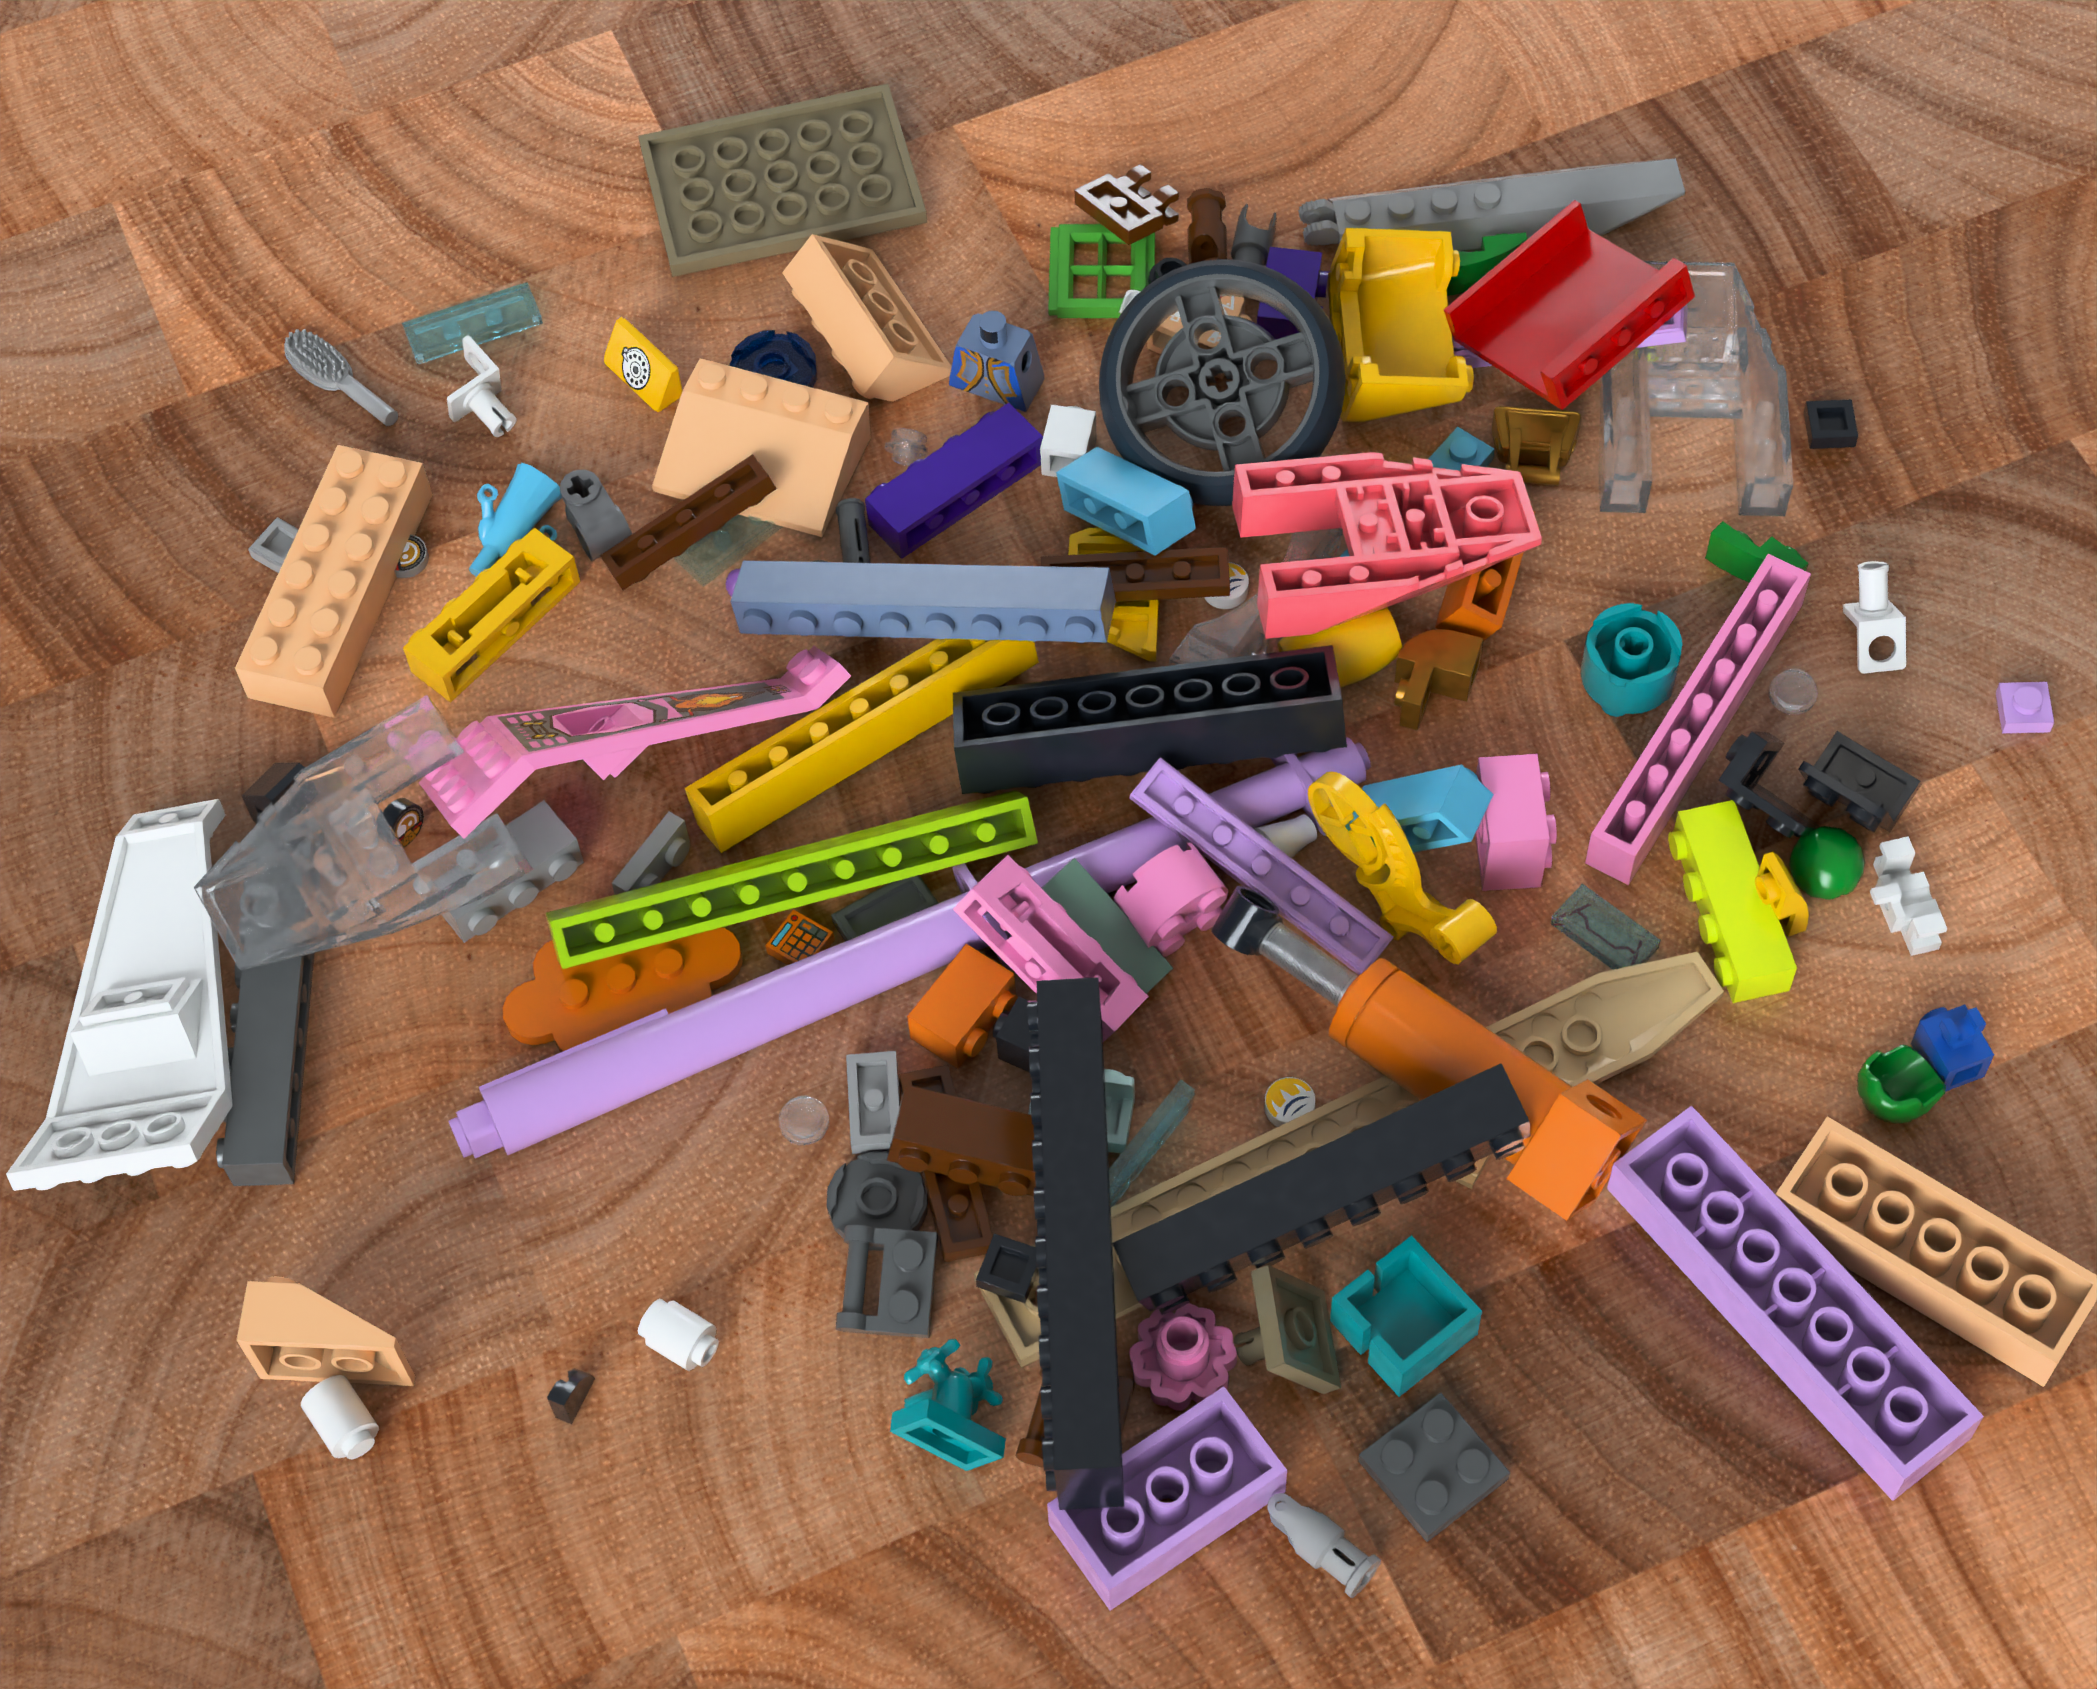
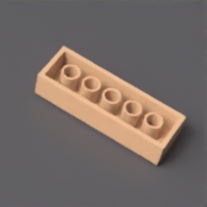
M337 445L235 667L248 698L335 718L395 582V568L410 534H416L433 494L423 463Z
M1828 1116L1775 1194L1841 1265L2043 1387L2097 1301L2096 1274Z

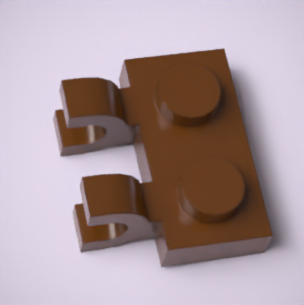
M1141 164L1132 168L1125 176L1118 179L1108 173L1074 190L1075 205L1128 245L1163 229V225L1168 226L1179 221V214L1169 207L1171 203L1179 200V192L1167 184L1151 196V193L1141 186L1143 183L1151 180V172Z

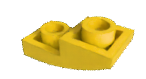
M1774 852L1764 854L1757 877L1755 878V886L1760 899L1764 904L1771 905L1788 937L1806 931L1809 912L1802 894L1782 859Z

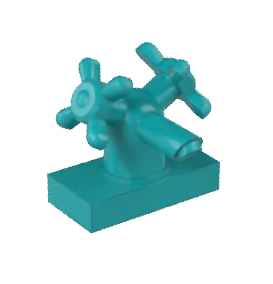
M950 1339L941 1348L932 1347L924 1349L921 1352V1356L917 1359L916 1366L904 1374V1380L907 1385L915 1382L923 1374H928L935 1384L929 1390L905 1398V1408L892 1412L890 1432L965 1471H969L1004 1458L1006 1438L971 1420V1416L978 1410L979 1401L986 1400L990 1405L998 1406L1002 1404L1003 1397L1000 1393L993 1390V1382L988 1375L993 1366L991 1358H981L978 1363L977 1372L969 1373L963 1367L955 1368L954 1371L949 1368L945 1362L946 1357L961 1346L956 1339Z

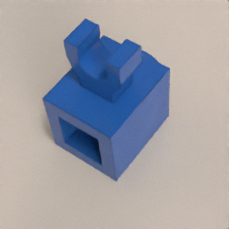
M1964 1004L1951 1010L1940 1007L1928 1012L1920 1019L1911 1041L1913 1049L1928 1060L1939 1074V1077L1946 1085L1945 1092L1985 1077L1994 1057L1993 1051L1982 1034L1986 1022L1977 1007L1968 1010Z

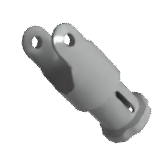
M1284 1493L1275 1494L1269 1499L1267 1508L1271 1522L1287 1535L1296 1554L1315 1569L1322 1567L1346 1586L1344 1593L1349 1597L1354 1598L1360 1593L1374 1576L1381 1564V1559L1374 1554L1367 1556L1344 1537L1345 1530L1323 1513L1301 1506Z

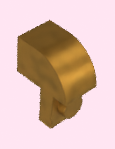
M1436 629L1420 633L1405 643L1397 656L1394 681L1399 684L1394 705L1401 707L1400 726L1418 730L1431 692L1468 701L1480 665L1483 638L1453 630Z

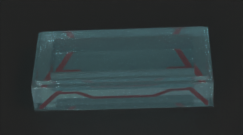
M1581 884L1552 915L1550 923L1613 970L1646 963L1659 949L1661 941L1584 884Z

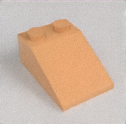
M274 1276L266 1278L265 1282L247 1281L237 1342L260 1379L321 1382L332 1376L343 1375L350 1383L414 1386L416 1376L394 1336L289 1278Z

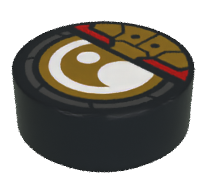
M399 798L391 802L384 809L378 822V835L380 839L395 848H403L409 845L422 827L424 818L422 808L406 798Z

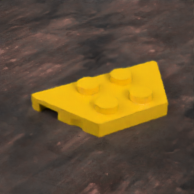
M1099 527L1087 528L1071 534L1069 537L1068 555L1145 551ZM1159 600L1115 602L1107 642L1145 660L1156 661Z

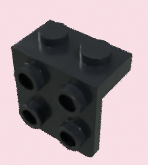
M1751 731L1748 737L1741 734L1727 752L1725 758L1730 761V764L1719 778L1720 782L1729 787L1725 795L1747 810L1753 807L1769 814L1770 816L1766 823L1786 837L1809 835L1812 830L1820 827L1816 822L1758 784L1785 743L1768 732Z
M1838 731L1814 766L1803 761L1798 768L1805 779L1803 786L1809 789V794L1830 807H1833L1836 801L1847 806L1845 811L1850 814L1849 818L1873 833L1878 826L1890 833L1922 785L1920 780Z

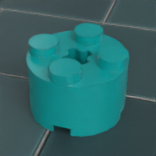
M1625 603L1604 610L1593 621V625L1586 637L1580 674L1586 692L1595 702L1601 705L1602 710L1606 714L1619 717L1625 714L1644 713L1660 706L1672 695L1681 658L1682 638L1675 623L1660 611H1657L1656 615L1642 610L1643 605Z

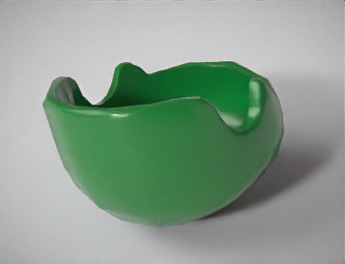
M1827 826L1818 827L1808 835L1801 836L1792 849L1789 861V869L1796 886L1810 897L1828 900L1853 892L1864 873L1865 867L1863 850L1856 838L1841 828Z

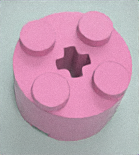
M1187 843L1186 851L1184 852L1179 845H1175L1144 863L1132 874L1137 883L1129 891L1122 885L1115 894L1114 902L1127 915L1147 947L1154 946L1163 957H1167L1184 944L1185 939L1183 935L1197 926L1201 931H1206L1214 926L1223 911L1220 906L1227 899L1228 889L1192 843Z

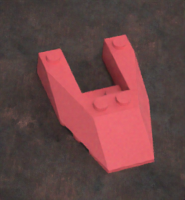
M1376 452L1235 465L1232 506L1240 538L1342 528L1349 556L1260 564L1257 607L1265 639L1318 633L1444 587L1541 545L1542 536L1521 472L1466 464H1461L1460 471L1433 467L1432 461L1429 459L1414 457L1412 464L1385 461L1383 454Z

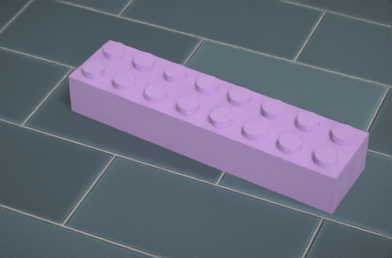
M1692 1106L1613 1163L1607 1186L1609 1192L1892 1501L1972 1438L1984 1416Z

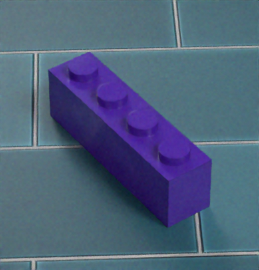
M1007 403L995 412H988L970 429L960 435L952 436L941 448L926 458L914 461L905 472L890 482L878 485L865 498L868 525L903 559L1041 466L1040 447L1043 436L1010 403Z

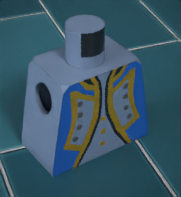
M988 311L984 314H974L956 344L949 386L1004 405L1010 403L1015 409L1027 412L1045 379L1033 334L1026 329L1006 323V318L1001 312Z

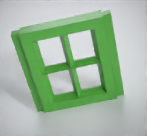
M1059 224V227H1051L1049 316L1057 315V318H1119L1121 315L1119 310L1124 298H1106V276H1131L1130 290L1142 291L1148 286L1149 273L1155 265V233L1131 244V265H1107V244L1126 243L1103 225ZM1074 244H1098V265H1074ZM1074 276H1098L1097 298H1073Z

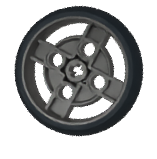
M1232 259L1201 261L1177 268L1159 277L1137 294L1123 310L1110 332L1102 355L1099 376L1100 405L1109 436L1124 460L1189 490L1193 503L1208 506H1231L1233 501L1235 465L1321 456L1337 427L1342 412L1346 383L1345 362L1338 336L1328 316L1316 300L1296 282L1275 270L1252 262ZM1238 296L1269 305L1289 319L1299 333L1276 340L1263 327L1248 319L1225 315L1220 297ZM1179 311L1183 328L1170 339L1163 349L1154 377L1133 383L1137 360L1144 345L1167 318ZM1215 330L1221 333L1220 342L1214 348L1202 349L1198 346L1199 338L1204 332ZM1263 360H1273L1278 365L1276 373L1269 379H1259L1254 376L1255 367ZM1220 373H1224L1227 379H1233V381L1226 382L1228 389L1223 392H1219L1216 386H1210V384L1217 383L1215 376ZM1313 382L1310 401L1298 428L1278 450L1265 457L1260 438L1280 418L1286 406L1290 388ZM1182 386L1189 389V396L1184 404L1180 406H1170L1167 404L1168 393L1173 388ZM1235 416L1245 419L1246 425L1241 434L1233 437L1223 434L1222 428L1227 419ZM1168 426L1187 443L1202 449L1218 451L1223 471H1203L1183 466L1160 452L1148 439L1145 432Z

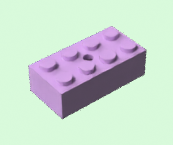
M1223 1386L1122 1454L1125 1507L1059 1510L1057 1497L1047 1503L1048 1520L1051 1529L1111 1611L1266 1506L1273 1495L1285 1493L1287 1469ZM1165 1498H1170L1174 1500V1502L1165 1503L1161 1502V1500Z

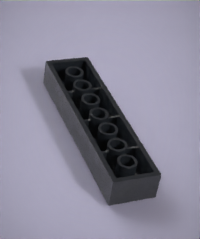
M1333 645L953 692L954 751L962 794H988L996 790L1019 787L1036 788L1044 784L1067 781L1085 782L1092 778L1116 775L1133 776L1140 772H1148L1160 757L1176 770H1181L1189 766L1213 763L1229 764L1237 760L1262 757L1278 758L1286 754L1310 751L1326 752L1335 748L1347 747L1343 700Z
M1502 1063L1117 1240L1112 1244L1138 1302L1150 1312L1159 1309L1161 1315L1167 1314L1188 1304L1190 1301L1187 1295L1198 1289L1207 1287L1210 1293L1229 1286L1238 1280L1235 1272L1250 1265H1254L1258 1269L1266 1265L1272 1266L1285 1258L1283 1250L1301 1242L1304 1248H1310L1328 1240L1333 1236L1331 1228L1350 1220L1352 1226H1357L1374 1219L1381 1214L1378 1206L1398 1198L1400 1204L1411 1202L1429 1192L1428 1183L1443 1176H1446L1448 1182L1461 1179L1476 1171L1475 1162L1494 1154L1496 1160H1500L1525 1148L1524 1139L1531 1136L1530 1121Z

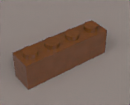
M905 1085L887 1161L898 1163L902 1168L913 1172L927 1170L948 1175L952 1180L962 1184H973L979 1181L981 1184L997 1187L1003 1193L1012 1196H1034V1188L1036 1187L1032 1155L1034 1125L1029 1114Z

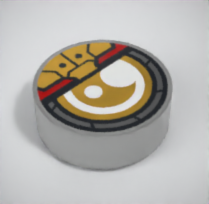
M410 534L395 568L397 578L416 576L427 566L429 554L425 543L419 537Z

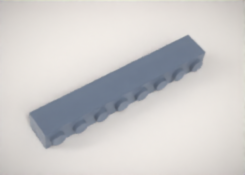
M743 560L730 602L741 634L1107 643L1116 599L1110 568Z

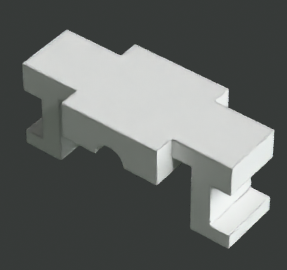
M1909 836L1880 843L1879 847L1883 855L1875 857L1873 863L1878 875L1876 887L1870 890L1874 904L1880 905L1891 933L1901 931L1911 956L1939 950L1942 942L1938 934L1946 932L1947 926L1936 900L1931 897L1930 885L1924 872L1911 874L1909 870L1915 856V850Z

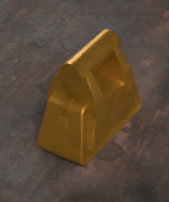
M1497 406L1494 409L1491 433L1499 461L1506 463V470L1521 472L1524 483L1559 486V467H1564L1568 464L1570 456L1577 446L1581 415L1576 411Z

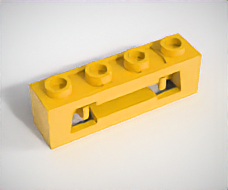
M535 527L522 539L514 541L506 554L490 568L481 571L474 580V583L459 597L448 601L436 618L425 628H421L413 633L408 643L403 647L411 673L451 703L580 583L574 556ZM545 588H552L534 606H532L530 602H532ZM476 653L478 658L457 676L456 671Z

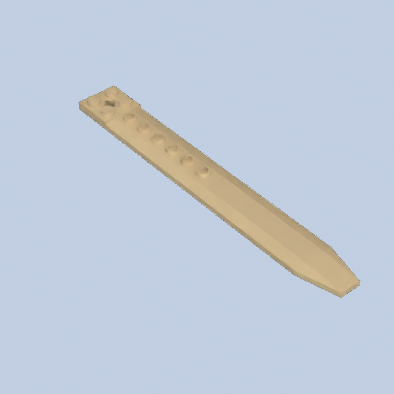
M1693 952L1600 972L1486 1028L1572 1087L1587 1079L1597 1085L1650 1059L1723 996L1724 990L1700 954ZM1383 1076L1112 1206V1243L1420 1101V1099L1387 1076ZM1113 1246L1115 1311L1117 1319L1143 1305L1138 1302ZM979 1271L974 1273L975 1282ZM1039 1271L1026 1304L979 1288L1021 1368L1040 1359V1318L1038 1316V1307L1031 1303L1035 1300L1034 1290L1039 1285Z

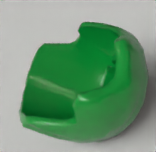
M1904 1044L1886 1053L1877 1050L1866 1059L1857 1074V1091L1866 1109L1871 1114H1874L1876 1118L1894 1124L1911 1122L1925 1115L1943 1097L1946 1090L1945 1083L1929 1061L1915 1049Z

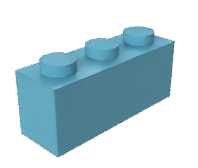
M1095 447L1056 472L1065 511L1153 555H1157L1196 529L1192 510L1193 501L1189 490L1099 447Z
M1462 764L1364 785L1362 788L1377 807L1386 803L1402 827L1413 853L1471 842L1494 795L1478 780L1477 775L1473 771L1465 768ZM1355 811L1352 813L1354 819L1345 825L1348 831L1351 830L1349 824L1359 817Z

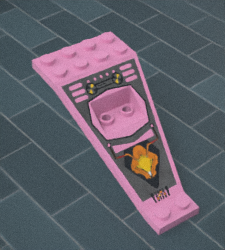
M813 646L809 651L805 649L796 654L786 667L788 671L778 679L487 716L481 723L474 721L469 724L458 736L457 742L459 744L447 756L440 754L435 757L423 770L422 774L425 777L419 784L450 826L465 839L536 769L583 759L603 780L609 774L616 778L649 745L817 710L851 675L839 662Z

